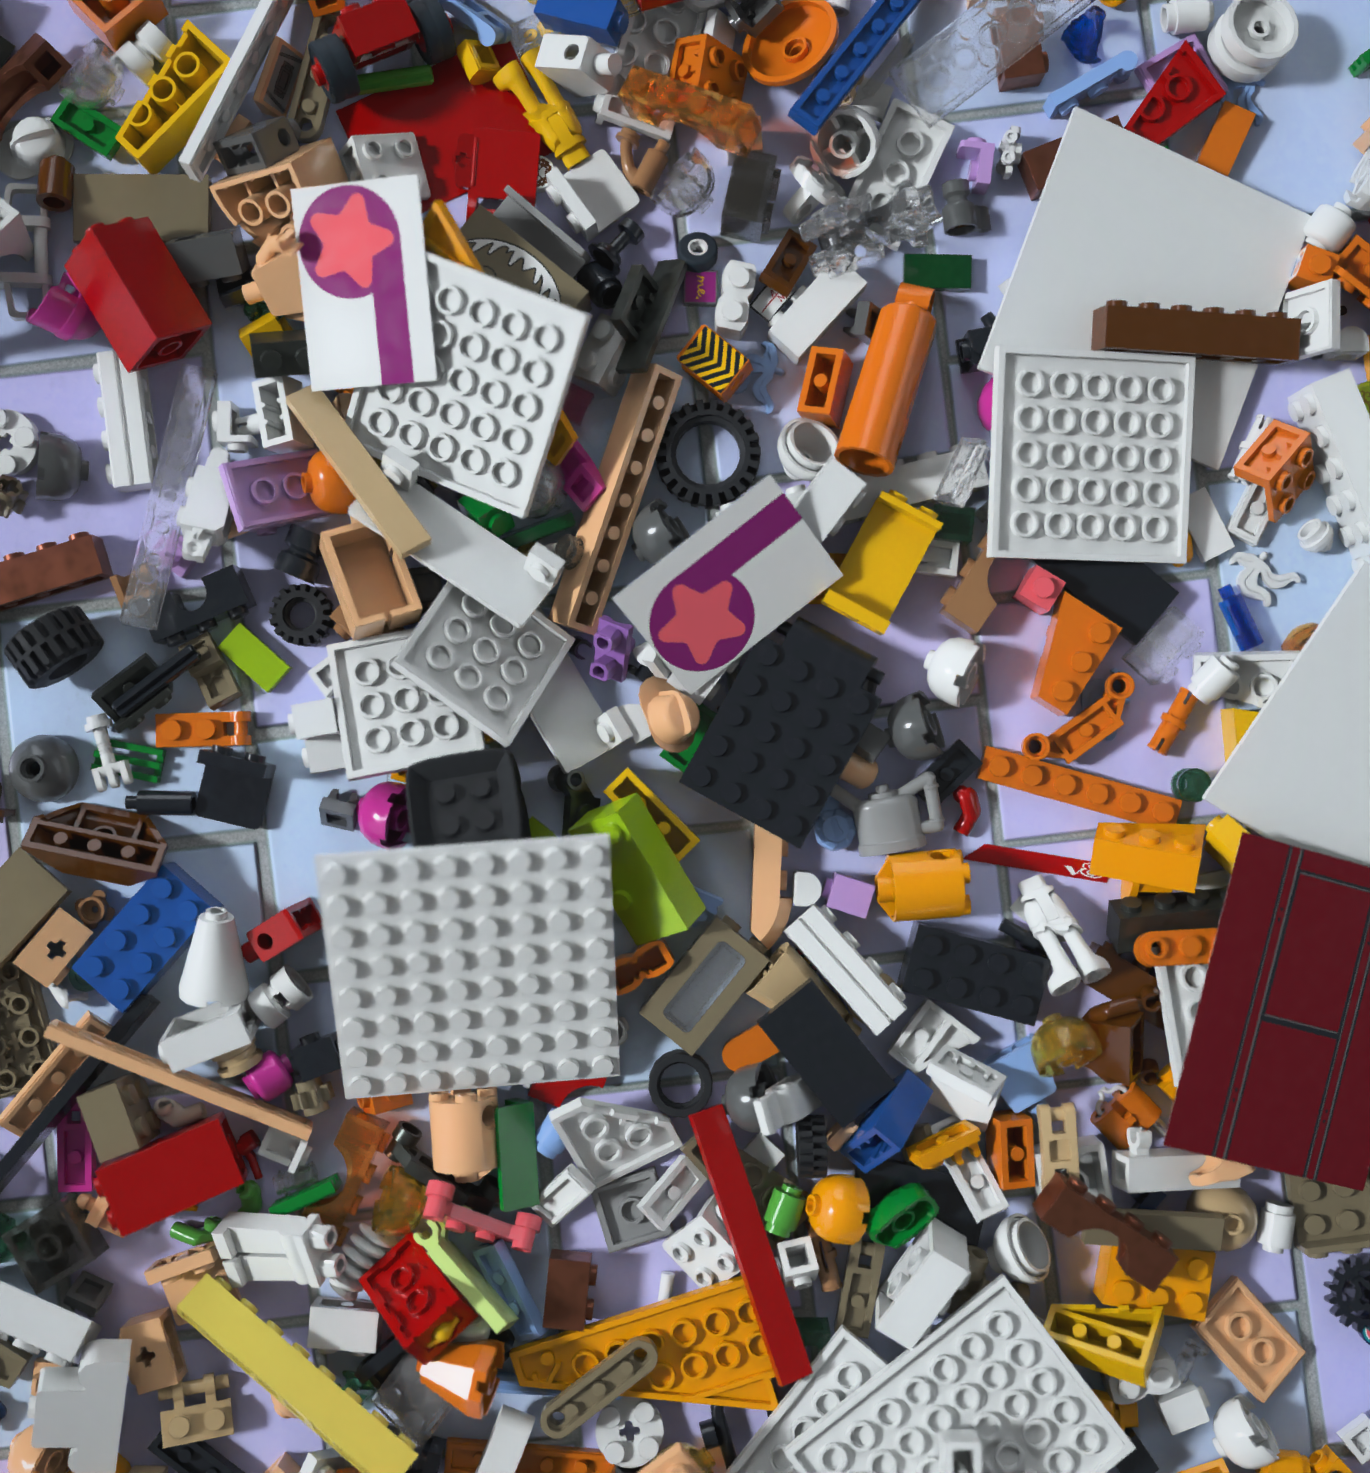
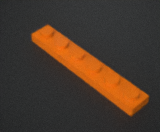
M984 746L980 760L983 764L978 768L976 778L1134 823L1176 824L1183 801L1044 761L1031 760L1025 756L990 746Z

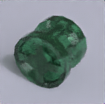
M1184 768L1173 775L1170 784L1174 796L1186 802H1199L1204 800L1201 797L1212 782L1204 770Z

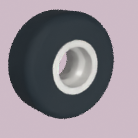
M692 232L680 240L677 248L678 259L686 260L688 271L694 273L705 272L716 264L718 246L710 235L703 232Z

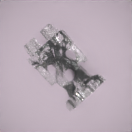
M910 179L903 180L895 187V192L889 201L874 210H871L870 201L872 196L869 193L827 205L811 214V218L800 224L798 228L801 238L805 243L818 239L821 252L809 256L812 273H828L831 279L854 272L885 258L884 249L896 242L907 241L913 248L928 246L927 231L944 221L942 214L935 207L931 184L916 188ZM859 208L861 210L860 217L855 220L847 217V212L850 209ZM877 223L881 225L885 232L884 235L881 236L870 229L871 224ZM863 246L866 249V255L858 257L855 254V247Z

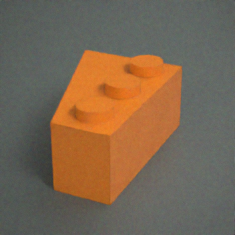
M1067 592L1060 593L1054 602V610L1050 625L1047 628V637L1042 656L1039 660L1030 698L1058 716L1067 715L1121 632L1122 627Z

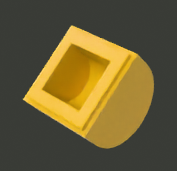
M464 39L456 48V54L472 85H480L492 80L501 69L491 46H484L479 40Z

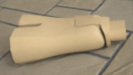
M789 942L781 944L769 957L770 961L767 963L770 969L768 970L764 967L745 990L747 995L772 1009L811 978L854 1033L859 1036L862 1031L853 1022V1016L848 1013L841 999L821 980Z

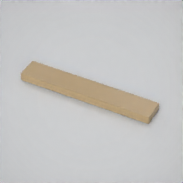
M311 385L286 396L288 407L398 557L402 560L431 545L432 538L324 392H312Z

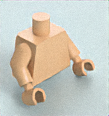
M289 228L284 234L272 235L266 239L256 254V264L251 271L254 281L242 285V293L249 305L265 301L273 316L284 315L288 319L304 322L297 251L304 244L303 242L297 243L296 238L292 239L291 235L295 231L293 228Z

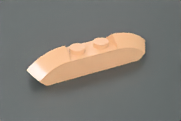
M754 824L750 930L769 950L785 929L792 907L791 897L780 896V890L786 891L787 870H781V858L788 857V842Z

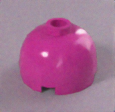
M391 781L379 783L372 787L357 804L356 813L358 815L360 831L370 843L380 848H403L407 842L402 841L407 832L410 833L406 784Z

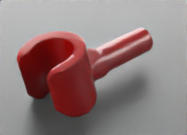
M250 1129L240 1136L236 1148L242 1156L246 1157L255 1180L263 1177L253 1150L259 1147L261 1142L256 1132Z

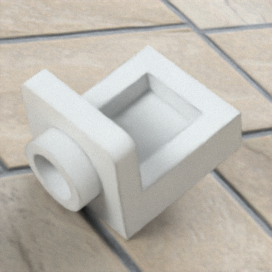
M217 401V411L212 413V427L214 431H217L216 442L227 448L228 452L248 453V448H258V440L253 436L237 435L235 428L239 427V425H234L235 419L239 417V407L232 401Z
M269 1126L257 1155L287 1166L288 1172L294 1174L298 1165L305 1166L313 1147L308 1146V1141Z

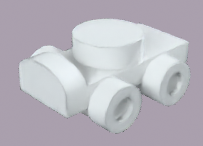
M1011 125L998 146V151L1002 155L996 165V171L1005 180H1009L1011 177L1013 164L1018 165L1021 159L1022 143H1016V140L1021 137V127Z

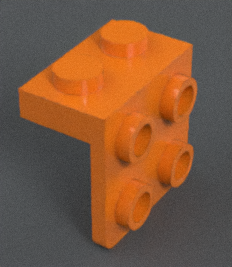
M1355 234L1338 253L1340 258L1333 270L1334 275L1332 279L1341 280L1340 287L1350 294L1355 290L1359 292L1360 295L1356 300L1370 310V244Z

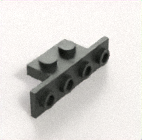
M686 260L658 261L653 276L650 275L643 264L631 265L610 317V322L626 341L615 369L618 374L647 373L687 271L688 265Z

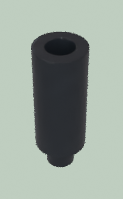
M139 790L137 796H126L125 808L136 809L138 815L194 816L197 795L195 791Z

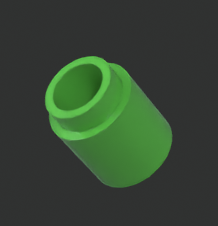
M785 1182L782 1187H774L763 1217L766 1221L764 1224L765 1230L783 1238H789L791 1232L796 1231L806 1202V1198L801 1195L803 1191L801 1188Z

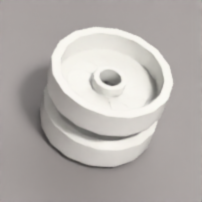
M1234 0L1226 9V12L1213 25L1208 35L1207 51L1212 64L1221 75L1234 82L1248 84L1263 79L1288 54L1299 36V21L1294 8L1287 0Z

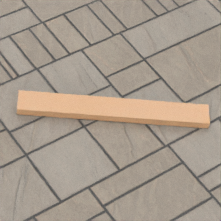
M58 1019L51 1021L43 1035L44 1038L308 1141L312 1132V1120L260 1099L256 1101L250 1095L187 1070L172 1073L169 1064H164L159 1059Z

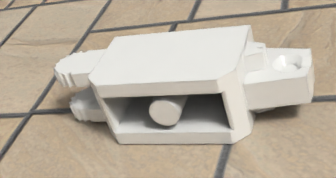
M217 446V448L211 450L205 466L197 465L194 477H188L185 488V496L188 497L185 506L179 507L176 523L177 526H181L183 535L182 556L183 559L204 563L211 547H219L225 544L228 539L233 514L218 467L222 463L230 462V454L222 446Z

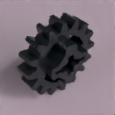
M1352 1254L1350 1255V1264L1339 1259L1338 1265L1341 1269L1338 1272L1333 1269L1328 1270L1329 1274L1334 1278L1332 1282L1326 1281L1323 1284L1331 1290V1294L1325 1295L1324 1300L1334 1304L1329 1311L1335 1317L1340 1316L1339 1322L1346 1327L1352 1324V1329L1362 1333L1364 1325L1370 1331V1274L1364 1278L1358 1272H1370V1256L1364 1255L1361 1261L1358 1256ZM1359 1285H1361V1286H1363L1364 1288H1366L1363 1292H1364L1365 1299H1366L1367 1302H1365L1364 1300L1360 1299V1298H1362L1363 1294H1362V1292H1361L1362 1289H1361V1287H1360ZM1360 1310H1365L1368 1313V1315L1359 1316L1354 1315L1351 1312L1354 1311L1357 1313Z

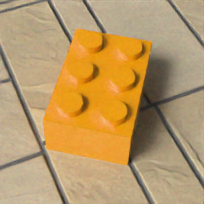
M1100 1245L1093 1292L1104 1305L1116 1307L1118 1305H1129L1131 1309H1152V1306H1163L1164 1315L1205 1322L1216 1253L1206 1250L1172 1249L1179 1260L1153 1293L1124 1273L1116 1260L1118 1246Z

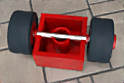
M372 0V3L360 7L359 3H353L340 10L341 15L337 17L332 34L311 41L308 44L309 56L312 62L311 71L317 85L322 87L326 96L333 104H338L360 94L357 70L411 49L413 44H415L419 54L428 65H435L443 60L454 57L456 55V43L453 26L439 1L416 0L407 4L406 0Z

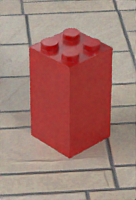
M126 217L117 223L105 225L100 222L91 225L86 229V235L80 244L73 248V254L64 267L127 372L132 373L183 359L209 329L212 322L149 217L137 219Z
M224 1110L148 1142L140 1149L105 1161L95 1171L97 1177L93 1178L94 1187L100 1198L105 1197L110 1210L106 1211L113 1231L119 1230L121 1237L127 1236L245 1183L249 1171L242 1155L236 1148L237 1142Z

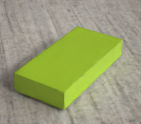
M239 623L217 647L267 693H271L292 669L289 664L243 623Z

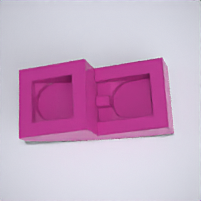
M578 441L574 443L559 465L555 467L549 462L566 482L562 486L563 490L583 512H586L606 489L599 470Z

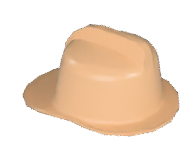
M655 676L645 679L640 686L638 696L654 741L668 752L679 753L688 749L694 740L696 729L700 722V711L697 704L690 697L670 685L667 679Z

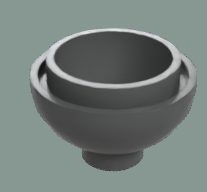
M53 735L33 736L20 743L13 751L8 766L9 777L14 788L24 797L36 802L56 801L67 795L76 784L79 775L78 757L74 749L59 737ZM35 762H38L41 767L38 775L33 774L31 771V767Z

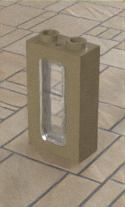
M716 914L639 1008L640 1015L691 1056L694 1055L770 961L769 957L764 954L768 949L755 937L752 936L747 940L738 932L742 927L728 915L721 919Z

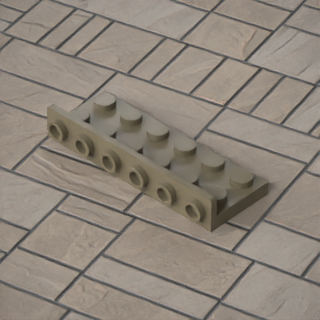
M1370 1167L1364 1191L1285 1174L1288 1203L1294 1206L1293 1214L1296 1215L1293 1241L1297 1249L1310 1258H1325L1329 1256L1330 1252L1341 1251L1345 1254H1358L1363 1251L1362 1248L1370 1247Z

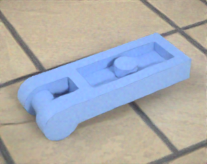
M438 0L444 11H448L456 17L455 21L460 26L478 33V39L482 45L494 46L511 40L512 29L510 25L476 0Z
M1123 51L1049 94L1042 107L1048 118L1050 119L1058 113L1061 116L1069 114L1075 106H1079V101L1087 96L1090 99H1094L1104 93L1111 82L1116 84L1126 82L1138 63L1137 55L1132 51Z

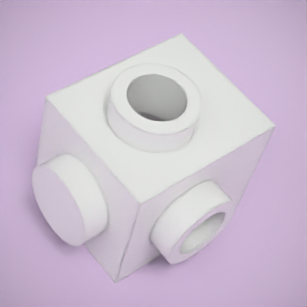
M810 1235L777 1243L774 1258L784 1288L792 1286L793 1290H801L812 1286V1281L817 1279L819 1266Z

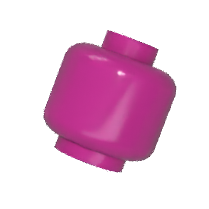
M267 1050L263 1053L262 1060L257 1065L245 1071L246 1075L242 1077V1080L256 1101L262 1098L264 1101L270 1102L293 1086L294 1081L290 1074L293 1072L291 1062L285 1053L278 1056L274 1051Z

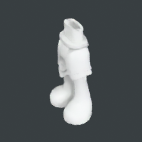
M1041 874L1025 879L1017 885L1023 895L1020 901L1024 905V915L1030 931L1033 933V937L1039 940L1053 968V973L1048 980V989L1052 996H1061L1072 991L1080 984L1081 979L1084 984H1090L1104 978L1111 972V967L1106 959L1096 955L1081 936L1083 929L1079 925L1078 920L1074 918L1064 901L1054 892L1053 885H1047ZM1060 942H1067L1076 959L1078 971L1068 958Z

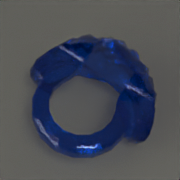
M1096 5L1088 8L1077 19H1073L1061 36V41L1065 43L1074 58L1080 63L1087 65L1097 64L1102 60L1097 56L1102 37L1103 21L1106 17V12Z

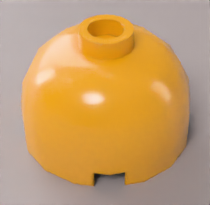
M830 1174L827 1178H822L815 1184L805 1202V1211L814 1232L823 1240L836 1244L854 1245L860 1241L867 1227V1224H862L864 1212L870 1213L869 1192L861 1178H855L854 1175Z

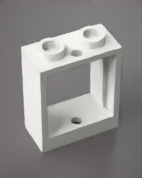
M247 999L240 1004L220 1008V1002L211 1003L208 1005V1008H198L172 1019L159 1041V1056L164 1064H169L172 1073H176L251 1044L261 1020L254 1013Z

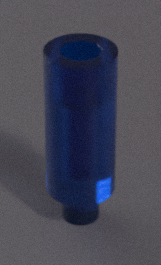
M1231 584L1217 589L1223 600L1218 605L1240 652L1262 644L1264 640L1242 594L1238 593L1235 595Z

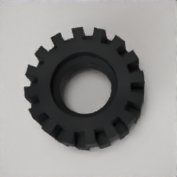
M307 584L289 585L288 589L283 588L280 590L279 593L281 595L278 598L274 596L272 600L275 603L274 607L269 608L272 619L269 620L270 624L275 627L274 632L281 636L282 640L305 647L310 646V644H318L323 637L327 638L329 636L328 631L335 624L330 618V614L333 612L332 606L334 605L324 592ZM301 602L309 603L315 611L314 621L306 628H297L290 619L292 608Z
M807 1115L797 1121L795 1126L799 1179L827 1178L828 1151L824 1115Z

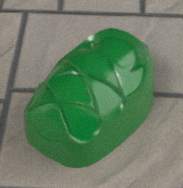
M912 1182L885 1195L874 1208L870 1209V1213H864L862 1223L867 1224L865 1232L872 1241L898 1249L915 1237L936 1217L939 1212V1206L921 1184Z

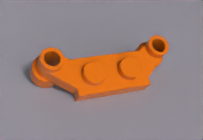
M1124 672L1111 674L1105 681L1102 697L1048 736L1040 733H1031L1025 736L1021 743V750L1024 756L1031 760H1041L1045 757L1063 758L1067 764H1070L1124 725L1121 715L1125 699L1132 695L1135 688L1133 678ZM1115 680L1121 683V690L1118 693L1113 690ZM1032 740L1037 741L1039 745L1035 753L1029 750V743Z

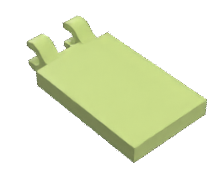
M428 1220L427 1224L432 1228V1236L428 1231L423 1233L415 1232L413 1234L414 1240L426 1248L427 1254L496 1334L509 1329L520 1319L452 1241H449V1230L445 1229V1223Z

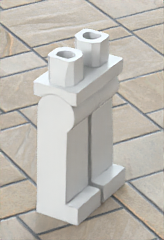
M229 1211L211 1233L221 1259H224L222 1264L232 1288H243L248 1281H296L301 1285L310 1284L311 1288H320L326 1278L340 1277L347 1267L344 1254L332 1253L331 1251L337 1242V1232L334 1225H322L319 1214H309L306 1219L303 1216Z

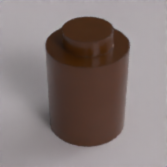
M52 155L42 159L39 164L36 202L40 207L52 212H66L72 207L75 167L66 158Z

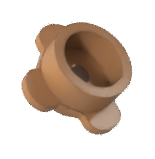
M95 890L92 896L85 899L80 898L75 903V910L78 912L79 918L83 921V925L89 929H95L98 923L104 920L110 921L115 917V909L109 906L106 900L107 894L103 890ZM94 906L98 908L96 913L92 911Z

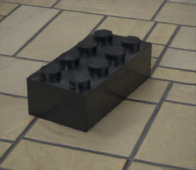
M913 921L897 986L904 992L1035 1026L1051 962L1048 957L1041 954Z

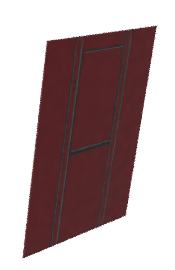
M1242 832L1163 1146L1364 1191L1370 1167V867Z

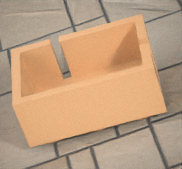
M361 522L321 532L319 548L353 641L382 633L386 624L389 630L419 622L423 607L406 561L398 557L386 539Z

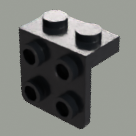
M212 744L211 749H200L197 763L205 764V769L196 801L195 814L199 817L253 830L259 829L263 823L276 765L266 763V756L246 752L245 757L233 755V748Z

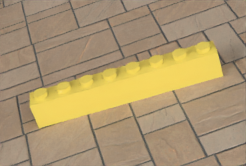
M206 1273L177 1305V1314L361 1473H405L418 1457V1454L414 1451L416 1445L413 1441L402 1433L396 1436L387 1428L390 1423L384 1416L375 1410L370 1414L360 1405L363 1400L356 1392L348 1387L345 1391L334 1383L336 1376L323 1365L317 1368L308 1360L310 1354L300 1344L294 1342L291 1346L282 1338L284 1332L278 1325L271 1320H268L266 1323L255 1315L258 1312L257 1308L246 1298H242L240 1301L230 1293L232 1287L220 1276L217 1275L213 1279Z

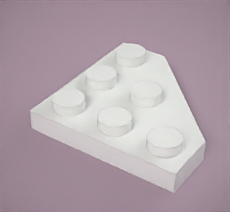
M581 1097L548 1112L552 1125L576 1166L596 1186L595 1189L683 1146L670 1117L664 1113Z

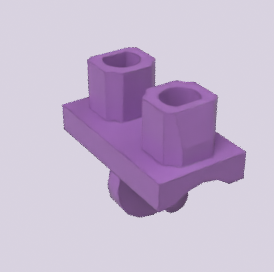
M605 614L599 618L598 631L594 634L593 641L595 646L594 662L590 664L589 672L592 677L604 682L613 679L620 683L626 679L630 652L633 651L636 643L632 637L633 625L616 622Z

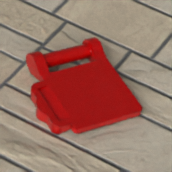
M475 127L473 134L462 133L458 136L457 149L453 153L452 163L455 168L454 180L456 186L460 189L468 190L466 221L478 208L479 198L504 200L507 197V194L504 192V188L507 185L536 208L541 136L539 133ZM487 209L492 214L496 211L495 209Z

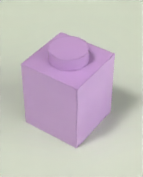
M833 872L832 878L826 877L820 897L825 898L824 905L826 907L866 919L876 886Z

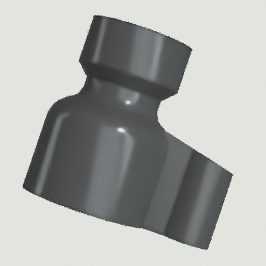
M953 179L942 184L943 198L947 201V204L942 209L943 227L946 235L959 236L971 232L983 233L991 230L989 208L974 205L973 202L967 199L970 194L969 181L967 179Z

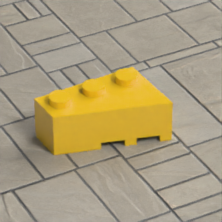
M1051 1304L1043 1327L1071 1363L1146 1388L1164 1328L1163 1306H1152V1309H1131L1129 1305H1118V1308H1096L1095 1304Z

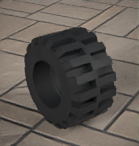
M74 605L48 612L26 625L12 637L4 649V654L28 688L37 689L58 683L82 669L97 656L104 645V640L81 607Z

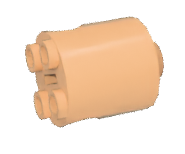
M497 1087L477 1088V1090H451L450 1093L449 1091L430 1092L428 1097L433 1170L437 1173L452 1174L457 1183H471L481 1180L498 1167L494 1109L498 1107Z

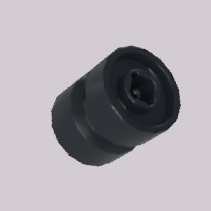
M291 524L284 540L289 548L288 550H281L273 568L315 585L321 568L317 561L318 559H323L319 548L320 535Z

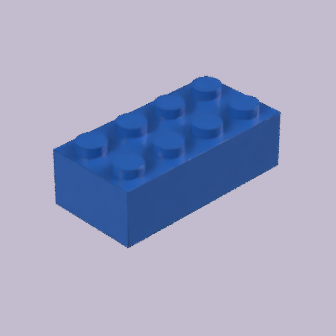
M175 862L164 863L161 865L157 877L146 881L73 964L71 969L121 1013H124L140 994H148L191 945L198 916L206 912L207 908L224 907V905Z

